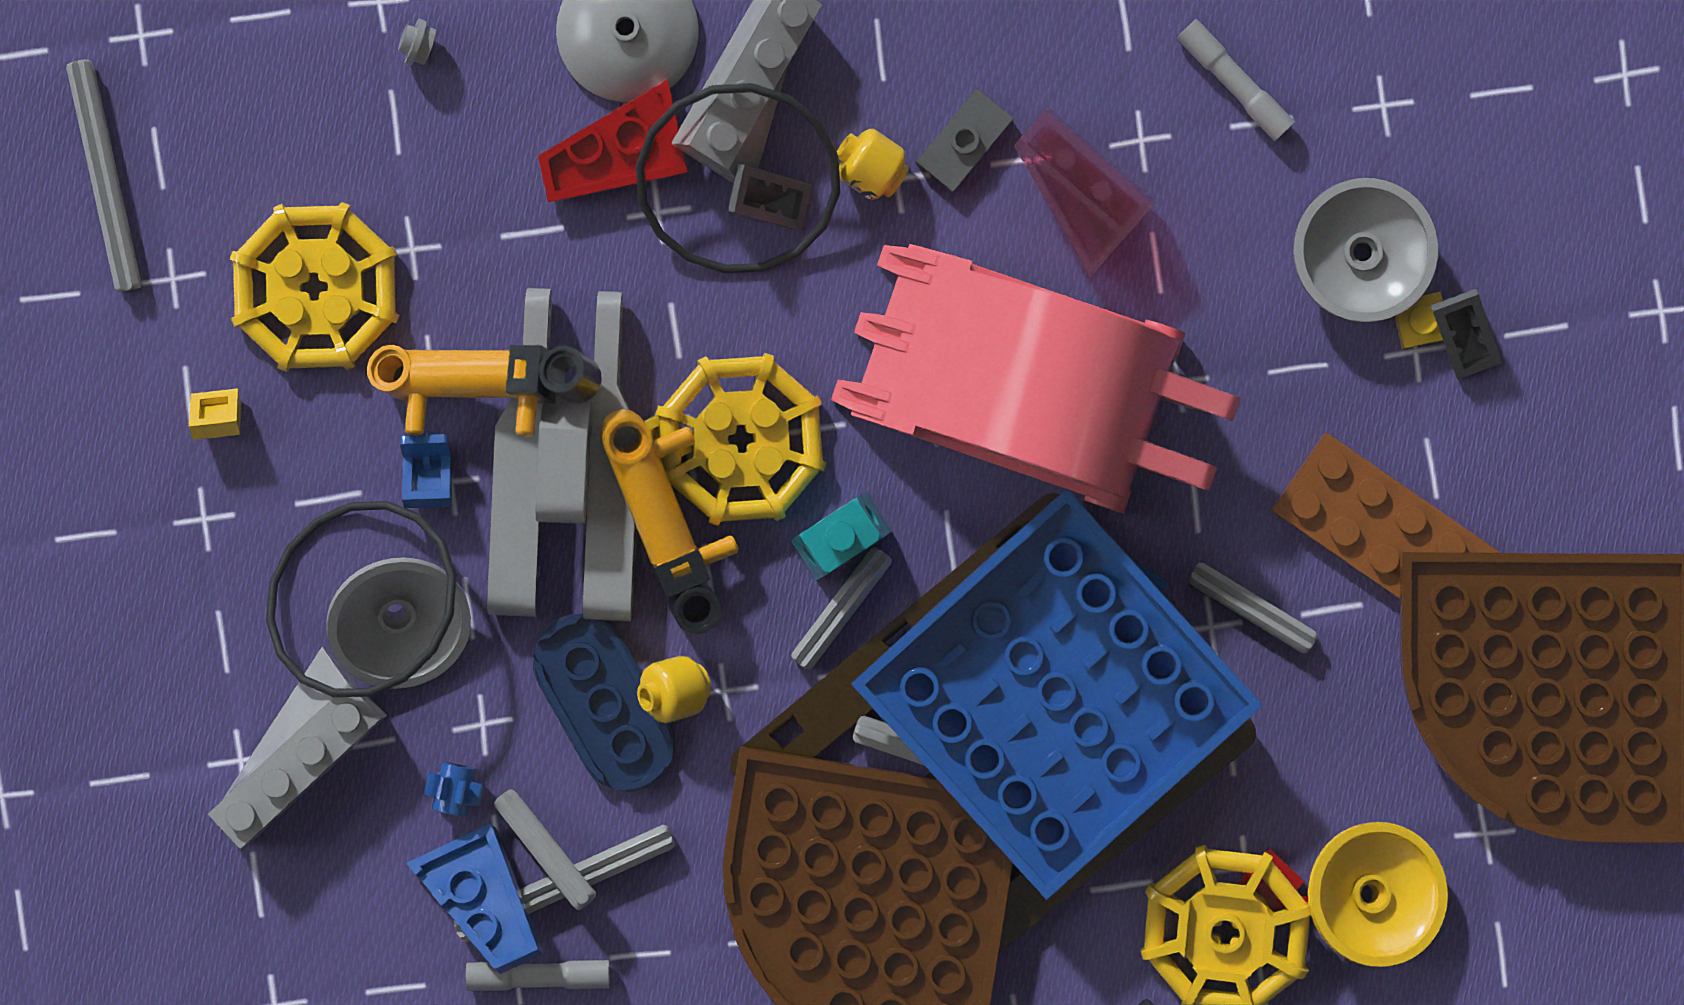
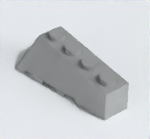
M753 0L703 89L711 85L754 83L781 92L789 62L822 4L816 0ZM752 92L713 94L693 104L671 144L734 184L738 164L759 168L778 101Z
M321 647L305 672L306 676L335 689L361 688L324 647ZM299 682L223 800L208 815L239 849L244 848L255 840L383 721L387 714L371 697L334 698Z

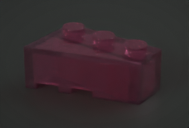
M1050 108L1042 112L1014 145L1040 192L1046 198L1060 222L1064 233L1077 251L1090 277L1156 203L1151 196Z

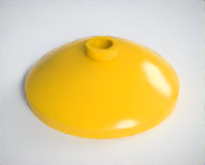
M1369 822L1358 824L1342 831L1322 849L1311 871L1308 886V902L1317 931L1336 953L1357 964L1385 967L1397 965L1414 958L1433 941L1440 930L1446 914L1448 888L1441 862L1425 840L1413 831L1400 825L1385 822ZM1366 885L1372 889L1373 893L1371 900L1367 903L1361 897L1362 888Z

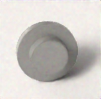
M419 18L415 26L408 24L405 26L398 46V51L405 54L404 64L411 66L413 62L425 65L436 35V29L426 26V20Z

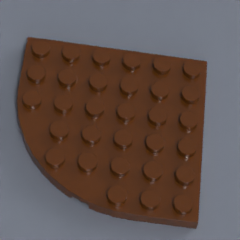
M1400 552V665L1405 696L1413 721L1424 744L1450 779L1470 798L1493 814L1521 828L1544 836L1581 842L1684 843V554Z
M741 746L724 847V896L735 941L759 985L776 1005H990L1013 862L938 779Z

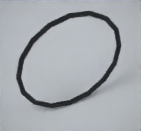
M754 83L711 85L674 102L648 130L636 163L638 203L656 237L687 262L724 274L764 272L800 256L827 229L841 193L839 155L822 122L792 96ZM752 92L786 103L814 126L830 157L832 192L820 223L796 248L763 263L725 265L691 254L663 231L647 202L645 165L656 135L680 109L713 94Z
M389 501L349 502L314 518L286 546L269 582L266 623L276 656L301 684L334 698L372 697L408 681L437 652L454 616L457 576L445 540L421 514ZM388 510L415 521L437 545L447 574L445 614L430 646L402 674L370 688L335 689L306 676L285 653L275 621L278 583L293 552L320 525L351 511Z

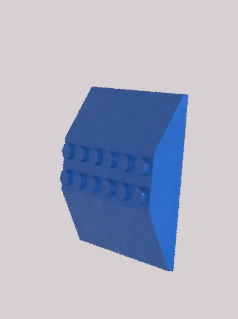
M1068 489L1061 493L851 683L1046 900L1263 706Z

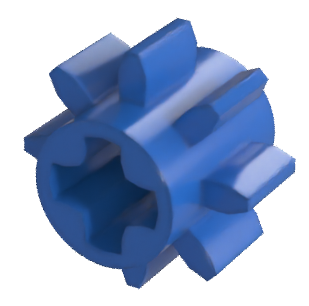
M442 762L440 773L430 771L427 776L424 795L434 797L432 809L452 815L467 816L469 805L477 807L481 805L485 783L475 781L477 769L462 764Z

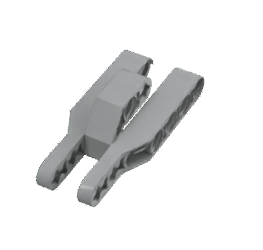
M527 288L523 345H542L550 350L552 290ZM598 291L594 362L597 363L601 370L602 382L596 395L587 402L578 404L569 402L557 394L555 403H537L535 433L532 437H521L515 433L518 399L511 398L495 426L487 598L489 615L536 617L537 578L540 576V567H538L539 531L542 529V522L585 524L587 513L583 618L632 621L637 527L599 436L601 423L607 415L616 410H630L620 387L623 292ZM623 426L618 429L614 435V445L622 448L632 445L637 439V428Z

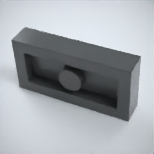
M976 88L916 163L953 193L1013 121V117Z

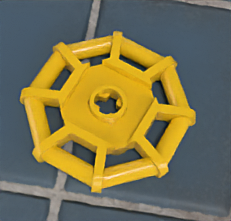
M341 202L339 206L285 207L282 203L275 206L274 213L237 252L232 251L229 260L233 261L234 317L231 318L234 328L240 327L278 363L277 368L279 370L288 372L290 368L344 367L347 371L354 368V362L392 322L397 323L399 314L396 313L394 258L398 256L394 246L389 247L351 211V205ZM332 225L327 239L300 240L294 226ZM343 230L371 256L359 262L350 256L338 244ZM284 231L289 242L285 249L279 252L270 264L256 260L274 239ZM376 267L377 306L364 301L363 272ZM252 268L266 273L267 303L253 308ZM318 274L319 281L327 282L328 284L327 291L320 292L319 300L311 301L310 294L302 291L303 283L309 282L310 275ZM360 310L373 314L346 343L341 333V330L346 326L345 324ZM273 313L279 321L291 330L287 344L285 345L259 318ZM303 335H330L335 345V348L298 349Z
M764 353L760 357L709 360L705 356L697 360L698 366L663 406H658L655 414L659 417L661 437L679 430V424L691 428L695 439L692 445L693 458L681 463V450L662 457V464L671 485L709 517V523L717 526L720 522L766 518H774L775 521H779L785 518V511L819 471L824 472L827 462L823 461L819 406L823 403L819 395L814 397L774 361V355ZM755 376L749 391L724 392L718 378ZM766 380L796 406L784 412L781 411L773 401L762 394ZM707 385L713 396L708 402L709 404L695 418L683 414L682 412ZM801 415L804 455L790 450L788 421ZM738 425L744 426L746 433L753 435V443L747 444L745 453H738L737 445L729 444L728 435L735 434L736 426ZM789 461L800 465L775 494L768 481L780 470L783 463ZM696 467L706 471L719 484L716 496L713 497L686 472ZM757 486L764 499L727 502L730 489L733 487Z
M1206 845L1195 847L1194 854L1156 884L1149 883L1145 894L1148 896L1144 947L1140 949L1142 959L1149 960L1182 1000L1181 1005H1265L1297 979H1305L1309 971L1306 967L1311 915L1309 902L1302 898L1272 862V855L1266 852L1263 855L1214 850L1208 849ZM1213 869L1253 874L1247 885L1217 882ZM1201 873L1205 884L1204 888L1198 890L1186 902L1173 895ZM1261 879L1264 880L1287 909L1273 912L1268 907L1266 900L1255 891ZM1166 908L1179 914L1177 939L1163 941ZM1223 921L1232 922V926L1239 929L1240 936H1232L1228 944L1221 942L1220 934L1213 933V926H1221ZM1290 922L1287 956H1284L1274 950L1275 929L1277 925ZM1180 952L1184 958L1186 956L1194 965L1193 969L1196 971L1197 976L1192 983L1171 959L1169 954ZM1266 963H1269L1279 969L1253 990L1251 989L1247 978L1260 966L1263 967ZM1206 979L1234 982L1239 993L1204 989L1202 986Z

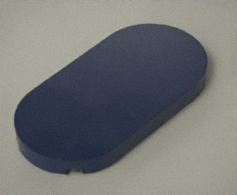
M583 614L568 615L550 624L543 631L535 647L533 660L534 675L586 770L597 782L614 790L634 792L651 786L665 774L672 762L675 751V736L671 723L658 722L640 706L637 689L643 673L617 629L606 620L584 619Z

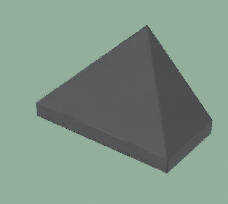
M738 164L728 212L733 217L802 231L812 184Z
M1477 289L1431 305L1457 380L1502 363Z

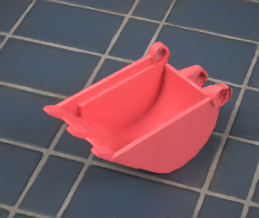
M909 244L908 248L883 246L877 265L897 274L898 278L885 316L860 313L854 333L875 342L862 383L837 380L831 397L832 401L852 410V416L1085 495L1084 501L1122 514L1125 513L1132 492L1130 488L1137 467L1210 491L1217 467L1146 442L1161 399L1190 409L1209 412L1232 422L1237 413L1241 398L1170 373L1175 357L1180 353L1186 335L1185 332L1150 320H1145L1144 323L980 267L972 264V260Z

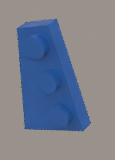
M491 823L406 863L430 890L439 904L446 909L461 927L460 929L490 965L500 974L544 954L498 830Z

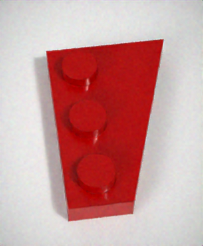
M668 79L538 155L548 202L637 183L636 163L648 130L673 105ZM676 114L655 137L645 165L646 181L688 172L684 152L671 144L679 131Z

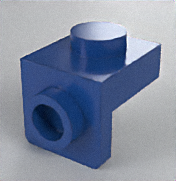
M424 431L421 436H401L400 448L403 455L402 502L404 508L452 507L453 455L448 435Z

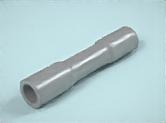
M1195 19L1178 35L1176 39L1205 69L1210 70L1244 106L1245 111L1274 142L1295 123L1286 111L1266 91L1260 89L1227 54L1225 47L1198 19Z
M610 960L521 964L502 974L497 972L489 962L466 963L467 991H506L513 988L541 987L610 989Z

